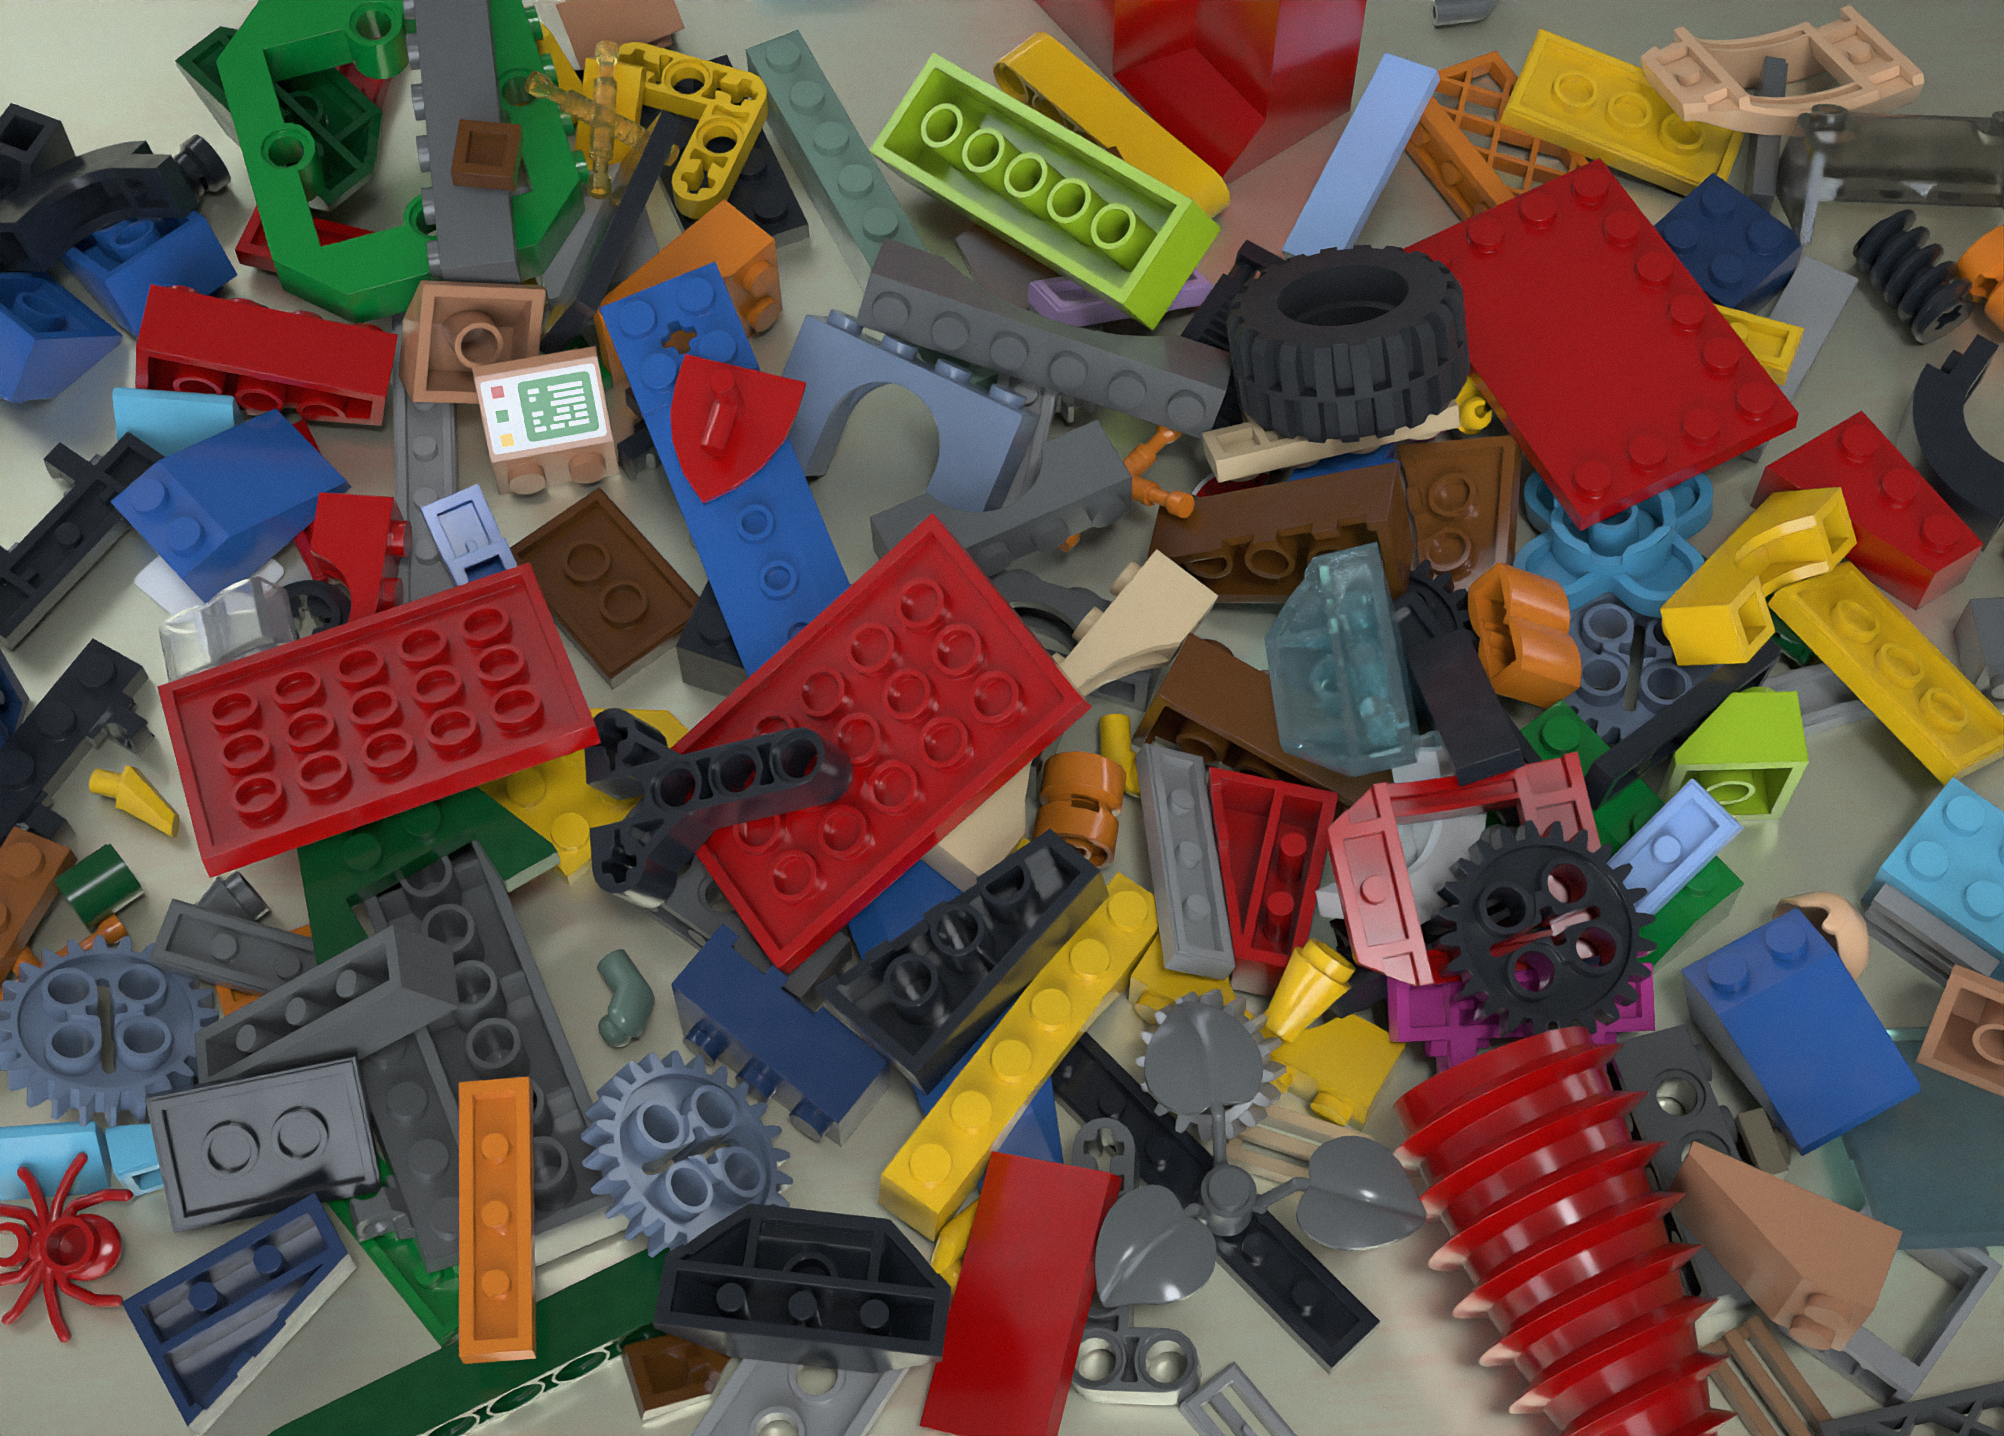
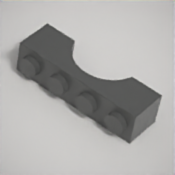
M1095 420L1041 443L1042 464L1036 482L1023 497L1006 507L987 512H968L947 506L927 492L870 516L873 550L880 560L931 513H934L946 524L987 576H993L1003 571L1011 562L1036 551L1047 552L1063 544L1068 537L1093 526L1100 528L1116 522L1124 513L1131 510L1132 476L1099 421Z
M1004 569L998 574L988 576L1033 633L1045 635L1058 641L1070 652L1079 643L1072 638V635L1084 617L1093 607L1096 606L1102 612H1105L1112 603V601L1100 598L1089 589L1062 587L1042 581L1035 574L1022 569L1010 571ZM1162 667L1134 672L1108 682L1088 695L1146 713Z

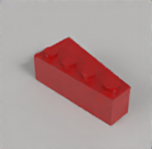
M150 284L136 345L135 388L229 395L235 398L236 403L245 408L247 415L259 416L275 408L280 412L284 407L296 408L297 414L305 420L382 426L398 334L384 332L381 328L368 323L349 325L325 320L321 316L309 311L286 312L266 308L253 300L245 298L227 300L202 295L186 286L173 285L163 287Z

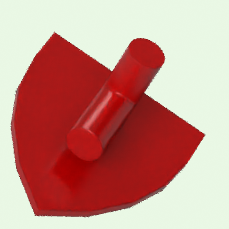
M685 354L676 380L670 410L672 442L682 472L703 504L738 488L768 463L787 438L798 414L807 386L806 382Z

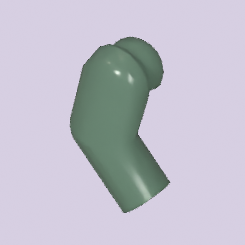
M617 949L606 955L597 966L599 973L614 993L607 1009L608 1014L600 1019L598 1029L601 1037L608 1044L614 1047H623L630 1042L632 1037H640L646 1029L655 1005V997L651 987L625 950Z

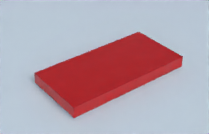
M992 1151L948 1316L942 1362H936L919 1426L953 1436H1058L1096 1285L1095 1256L1099 1233L1109 1210L1117 1201L1122 1178L1110 1172Z

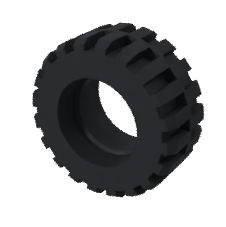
M1354 245L1353 249L1337 250V247L1320 249V253L1310 256L1300 254L1288 258L1286 264L1281 266L1274 264L1262 270L1258 279H1249L1242 286L1240 292L1236 294L1227 312L1228 319L1226 325L1237 400L1242 409L1258 425L1266 430L1273 428L1280 436L1290 439L1302 436L1306 437L1308 442L1325 443L1327 439H1341L1342 443L1360 442L1361 437L1376 435L1378 439L1394 435L1396 429L1405 426L1412 429L1425 423L1428 415L1433 414L1437 416L1447 409L1452 399L1455 400L1467 381V375L1470 372L1462 286L1439 260L1433 261L1429 255L1419 251H1414L1410 254L1406 253L1402 247L1387 245L1384 249L1372 248L1371 245Z

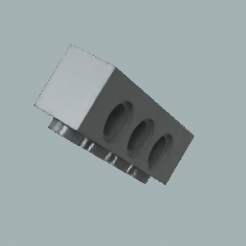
M644 797L640 799L623 820L633 817L640 810ZM696 854L686 863L691 866L689 870L677 876L676 887L672 895L663 904L654 908H641L633 904L697 950H700L721 924L724 923L739 936L734 943L736 952L763 974L773 964L736 910L719 912L712 908L718 901L725 899L726 896ZM842 927L790 974L782 972L789 978L782 986V989L813 1011H816L823 1003V999L814 987L834 974L839 977L853 966L850 938H848L849 933L847 929Z
M1685 1024L1615 1042L1622 1043L1624 1046L1606 1064V1072L1613 1090L1649 1091V1094L1625 1117L1632 1139L1669 1142L1644 1167L1652 1191L1668 1190L1682 1164V1159L1686 1157L1694 1141L1741 1161L1735 1146L1738 1142V1133L1734 1118L1727 1106L1718 1105L1710 1085L1712 1081V1068L1708 1055L1701 1044H1693ZM1671 1097L1678 1100L1684 1106L1687 1114L1682 1116L1669 1114L1661 1108L1657 1098ZM1672 1210L1663 1217L1669 1242L1702 1244ZM1704 1246L1680 1269L1686 1295L1719 1299L1699 1319L1755 1304L1752 1298Z

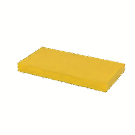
M1539 28L1500 120L1502 124L1590 159L1596 160L1601 158L1608 166L1684 196L1690 194L1712 173H1715L1727 182L1745 132L1718 127L1702 121H1683L1646 80L1642 68Z
M1843 562L1836 565L1831 572L1807 577L1778 589L1767 603L1944 786L1948 784L1952 777L1959 780L2004 757V715L1851 562Z

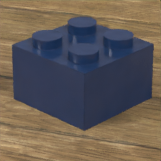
M1715 173L1708 176L1654 225L1657 232L1714 304L1754 315L1787 286L1795 272L1806 243L1803 237Z

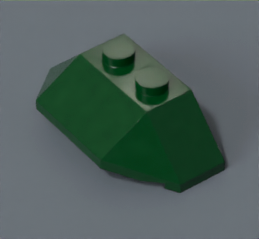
M219 26L178 57L175 62L178 69L226 135L240 147L216 60L238 30ZM335 67L273 83L285 123L301 125L311 133L324 169V187L314 200L308 202L309 207L330 212L375 177L384 124L383 111ZM291 162L284 165L283 167L293 166L298 162Z

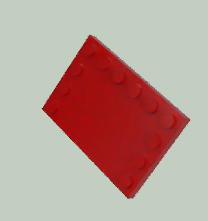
M1601 158L1403 248L1406 253L1411 254L1414 251H1419L1429 255L1433 261L1439 260L1460 282L1464 294L1470 372L1468 375L1579 531L1796 428L1799 416L1798 411Z
M931 513L670 749L682 755L790 728L805 727L834 743L850 757L853 766L852 781L847 791L838 799L818 806L718 828L695 853L774 966L780 971L790 974L1090 710L1092 705L946 524L934 513ZM818 755L808 762L805 776L815 768ZM756 770L748 776L744 790L753 783L756 777ZM695 785L688 791L685 797V804L692 798Z
M530 562L157 686L201 860L209 878L601 743L595 722Z

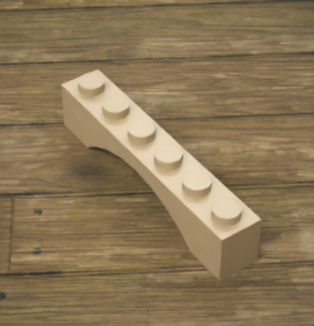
M1156 549L1142 567L1132 561L1125 568L1109 591L1116 598L1105 612H1102L1095 606L1084 617L1072 635V638L1079 643L1071 653L1064 658L1056 652L1052 657L1085 697L1102 685L1134 672L1168 666L1181 650L1189 633L1194 634L1205 621L1218 595ZM1032 761L927 852L921 860L962 892H965L977 884V877L1016 852L1026 833L1025 798Z

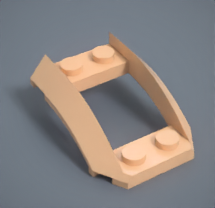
M1851 5L1840 8L1841 19L1815 28L1806 21L1777 32L1742 39L1712 40L1695 38L1684 26L1673 29L1675 40L1667 47L1659 50L1654 45L1640 57L1646 80L1683 121H1702L1726 129L1759 135L1797 136L1845 128L1917 101L1925 83L1923 72ZM1766 56L1786 59V63H1788L1786 84L1828 71L1842 85L1841 87L1818 93L1791 97L1753 96L1744 90L1755 89Z

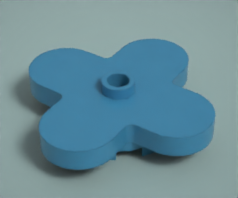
M1536 470L1526 481L1524 487L1526 515L1530 523L1542 534L1525 544L1518 551L1514 558L1513 567L1557 581L1566 593L1570 611L1584 606L1605 592H1611L1637 613L1649 617L1662 618L1660 608L1705 563L1700 552L1686 541L1705 528L1713 515V487L1709 478L1704 473L1698 474L1582 531H1579Z

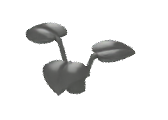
M1185 1001L1176 1004L1172 1008L1169 1015L1152 1036L1145 1053L1144 1075L1148 1090L1154 1099L1171 1112L1191 1116L1202 1113L1210 1107L1213 1131V1169L1203 1179L1198 1204L1192 1203L1184 1210L1173 1192L1160 1185L1138 1187L1127 1192L1116 1201L1103 1222L1097 1242L1095 1256L1097 1291L1101 1304L1107 1308L1131 1304L1161 1305L1184 1300L1201 1290L1209 1281L1214 1271L1217 1251L1212 1233L1219 1236L1236 1235L1248 1226L1253 1212L1263 1214L1267 1211L1269 1205L1297 1191L1304 1192L1296 1212L1300 1229L1317 1243L1337 1250H1367L1398 1242L1410 1236L1424 1225L1426 1210L1421 1200H1417L1418 1195L1399 1160L1389 1149L1380 1143L1360 1136H1341L1323 1143L1313 1152L1308 1167L1309 1178L1294 1177L1262 1195L1257 1194L1256 1184L1251 1175L1238 1166L1228 1165L1223 1105H1242L1256 1097L1263 1078V1062L1260 1050L1248 1030L1230 1014L1208 1004Z

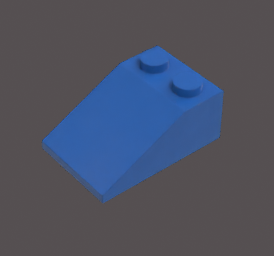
M195 210L186 218L138 217L111 224L78 242L59 259L111 318L137 339L150 284L163 287L181 285L190 287L202 295L216 297L223 290L225 283L238 276L206 218Z
M275 408L158 460L115 497L111 503L212 610L315 520L319 492L345 494L352 487Z
M1798 907L1681 970L1690 1018L1801 1156L1810 1153L1921 1091L1920 1082L1836 951Z

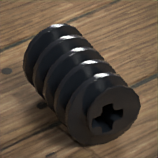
M1906 209L1874 225L1858 240L1852 254L1856 258L1860 271L1870 275L1872 286L1884 292L1885 302L1890 307L1898 309L1897 313L1901 322L1912 326L1913 337L1921 343H1928L1946 336L1970 317L1974 309V302H1964L1963 299L1971 291L1972 282L1968 278H1961L1949 283L1958 272V265L1955 261L1949 260L1935 266L1942 258L1944 248L1941 244L1937 243L1922 248L1930 237V231L1924 226L1909 231L1916 221V214L1913 210Z

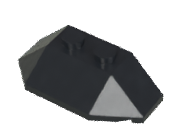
M749 1203L706 1229L685 1246L681 1244L665 1254L653 1325L658 1330L730 1357L878 1373L942 1362L951 1286L939 1273H936L918 1249L890 1219Z

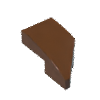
M672 1334L625 1345L621 1354L641 1421L709 1400L732 1358Z

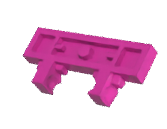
M1642 963L1652 972L1649 978L1640 983L1628 982L1635 989L1639 998L1627 1007L1616 1004L1621 1018L1608 1026H1605L1596 1019L1597 1033L1591 1035L1594 1043H1615L1617 1032L1655 1031L1652 963ZM1593 964L1589 966L1598 967L1599 964ZM1535 969L1515 972L1516 979L1522 987L1529 991H1538L1540 981ZM1387 976L1389 1040L1393 1042L1425 1041L1426 1056L1436 1057L1437 1074L1476 1057L1477 1048H1489L1490 1038H1501L1499 1036V1015L1493 1013L1477 1023L1474 1020V1016L1480 1001L1475 996L1460 1002L1454 1000L1456 992L1464 984L1463 981L1416 987ZM1519 1024L1506 1037H1524L1523 1025Z

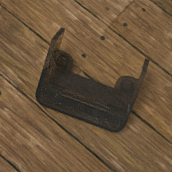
M1817 104L1812 106L1811 112L1798 116L1778 164L1776 195L1798 243L1811 244L1818 201L2002 208L2004 211V111H1996L1992 114V117L1860 113L1848 112L1846 108L1833 104Z

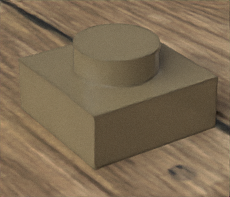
M1763 1107L1737 1114L1734 1121L1737 1127L1738 1142L1735 1146L1741 1161L1780 1179H1784L1789 1172L1788 1166L1790 1165L1791 1157L1782 1131L1778 1127H1771Z

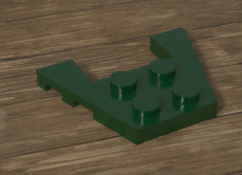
M477 786L297 848L317 966L369 938L352 908L471 841H476L508 893L560 864L558 852L551 842Z

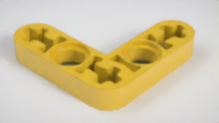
M630 42L617 47L611 53L609 60L647 67L643 105L699 120L673 173L671 183L676 208L689 218L700 219L723 199L728 200L767 119L769 112L767 89L761 78L751 72L646 43ZM688 78L697 79L704 84L699 91L692 94H681L673 89L679 81ZM743 97H750V98H752V100H750V99H745V100L742 102L741 106H739V105H734V104H733V103H740V102L743 100ZM721 136L729 137L736 142L733 149L724 153H713L705 147L710 140ZM703 169L708 171L709 188H701L698 194H691L689 190L697 191L704 179Z

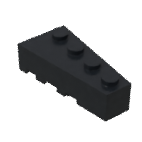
M1048 829L977 877V884L950 902L946 903L943 900L922 914L924 917L922 921L891 942L885 939L864 954L866 959L839 977L834 974L814 987L827 1007L927 1096L1109 897L1101 870L1051 829Z

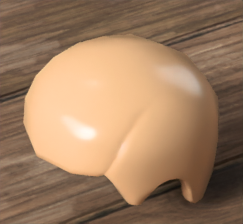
M1807 892L1781 898L1772 913V920L1798 907L1836 951L1854 981L1857 982L1864 972L1871 954L1866 922L1859 910L1844 897L1831 892Z

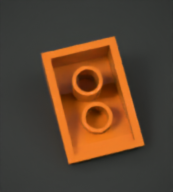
M723 199L602 299L599 308L716 262L745 334L749 339L756 332L768 329L783 310L775 239ZM598 308L593 317L603 365L611 374L613 383L626 380L628 378L601 311ZM677 331L665 343L664 349L675 347L679 354H684L691 350L689 340L697 335L693 332Z

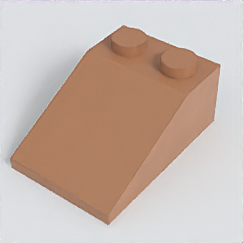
M1695 1141L1667 1190L1669 1192H1687L1671 1210L1702 1244H1705L1704 1247L1772 1322L1788 1328L1790 1336L1801 1344L1819 1350H1828L1831 1347L1841 1352L1873 1312L1903 1233L1898 1229Z

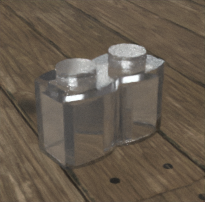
M260 576L240 581L223 589L209 603L185 609L167 619L158 628L168 682L297 640L287 590Z

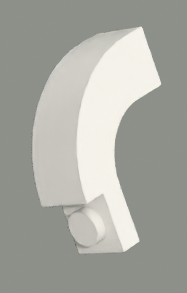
M1430 731L1388 749L1394 783L1421 781L1455 775L1436 731ZM1487 812L1443 820L1397 825L1420 925L1430 920L1434 912L1448 904L1436 892L1446 881L1458 882L1449 870L1451 865L1460 857L1473 862L1468 848L1479 840L1482 831L1485 829ZM1336 882L1316 890L1320 916L1344 919Z

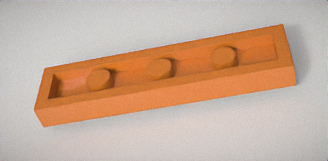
M529 1077L459 1082V1357L463 1364L536 1358L533 1086Z

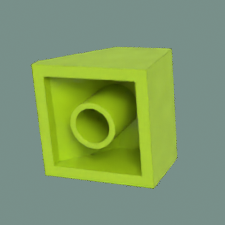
M1752 687L1740 693H1731L1674 753L1657 796L1667 804L1691 779H1694L1736 821L1780 820L1809 763L1798 691L1775 692V690L1769 687Z

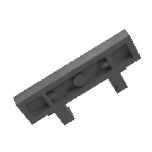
M412 1032L359 1060L371 1124L390 1176L386 1177V1187H381L377 1196L364 1201L352 1198L349 1204V1214L359 1242L396 1231L398 1240L414 1238L426 1274L459 1264V1148L415 1034Z

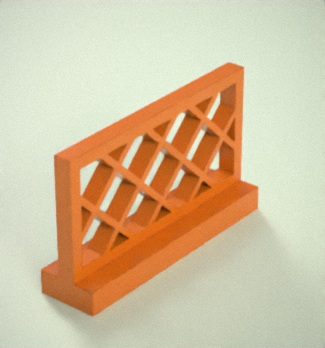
M1496 50L1438 70L1440 81L1434 92L1458 98L1457 108L1455 110L1441 106L1432 95L1405 146V150L1462 221L1529 191L1531 180L1544 184L1589 163L1583 155L1500 123L1518 76ZM1489 73L1502 89V92L1498 93L1471 85V79ZM1466 101L1497 110L1495 121L1465 113ZM1460 129L1491 138L1489 148L1485 149L1472 145ZM1498 141L1530 149L1527 161L1496 152ZM1540 152L1559 158L1567 167V171L1562 172L1535 164L1537 153ZM1493 169L1522 177L1521 190L1506 186Z

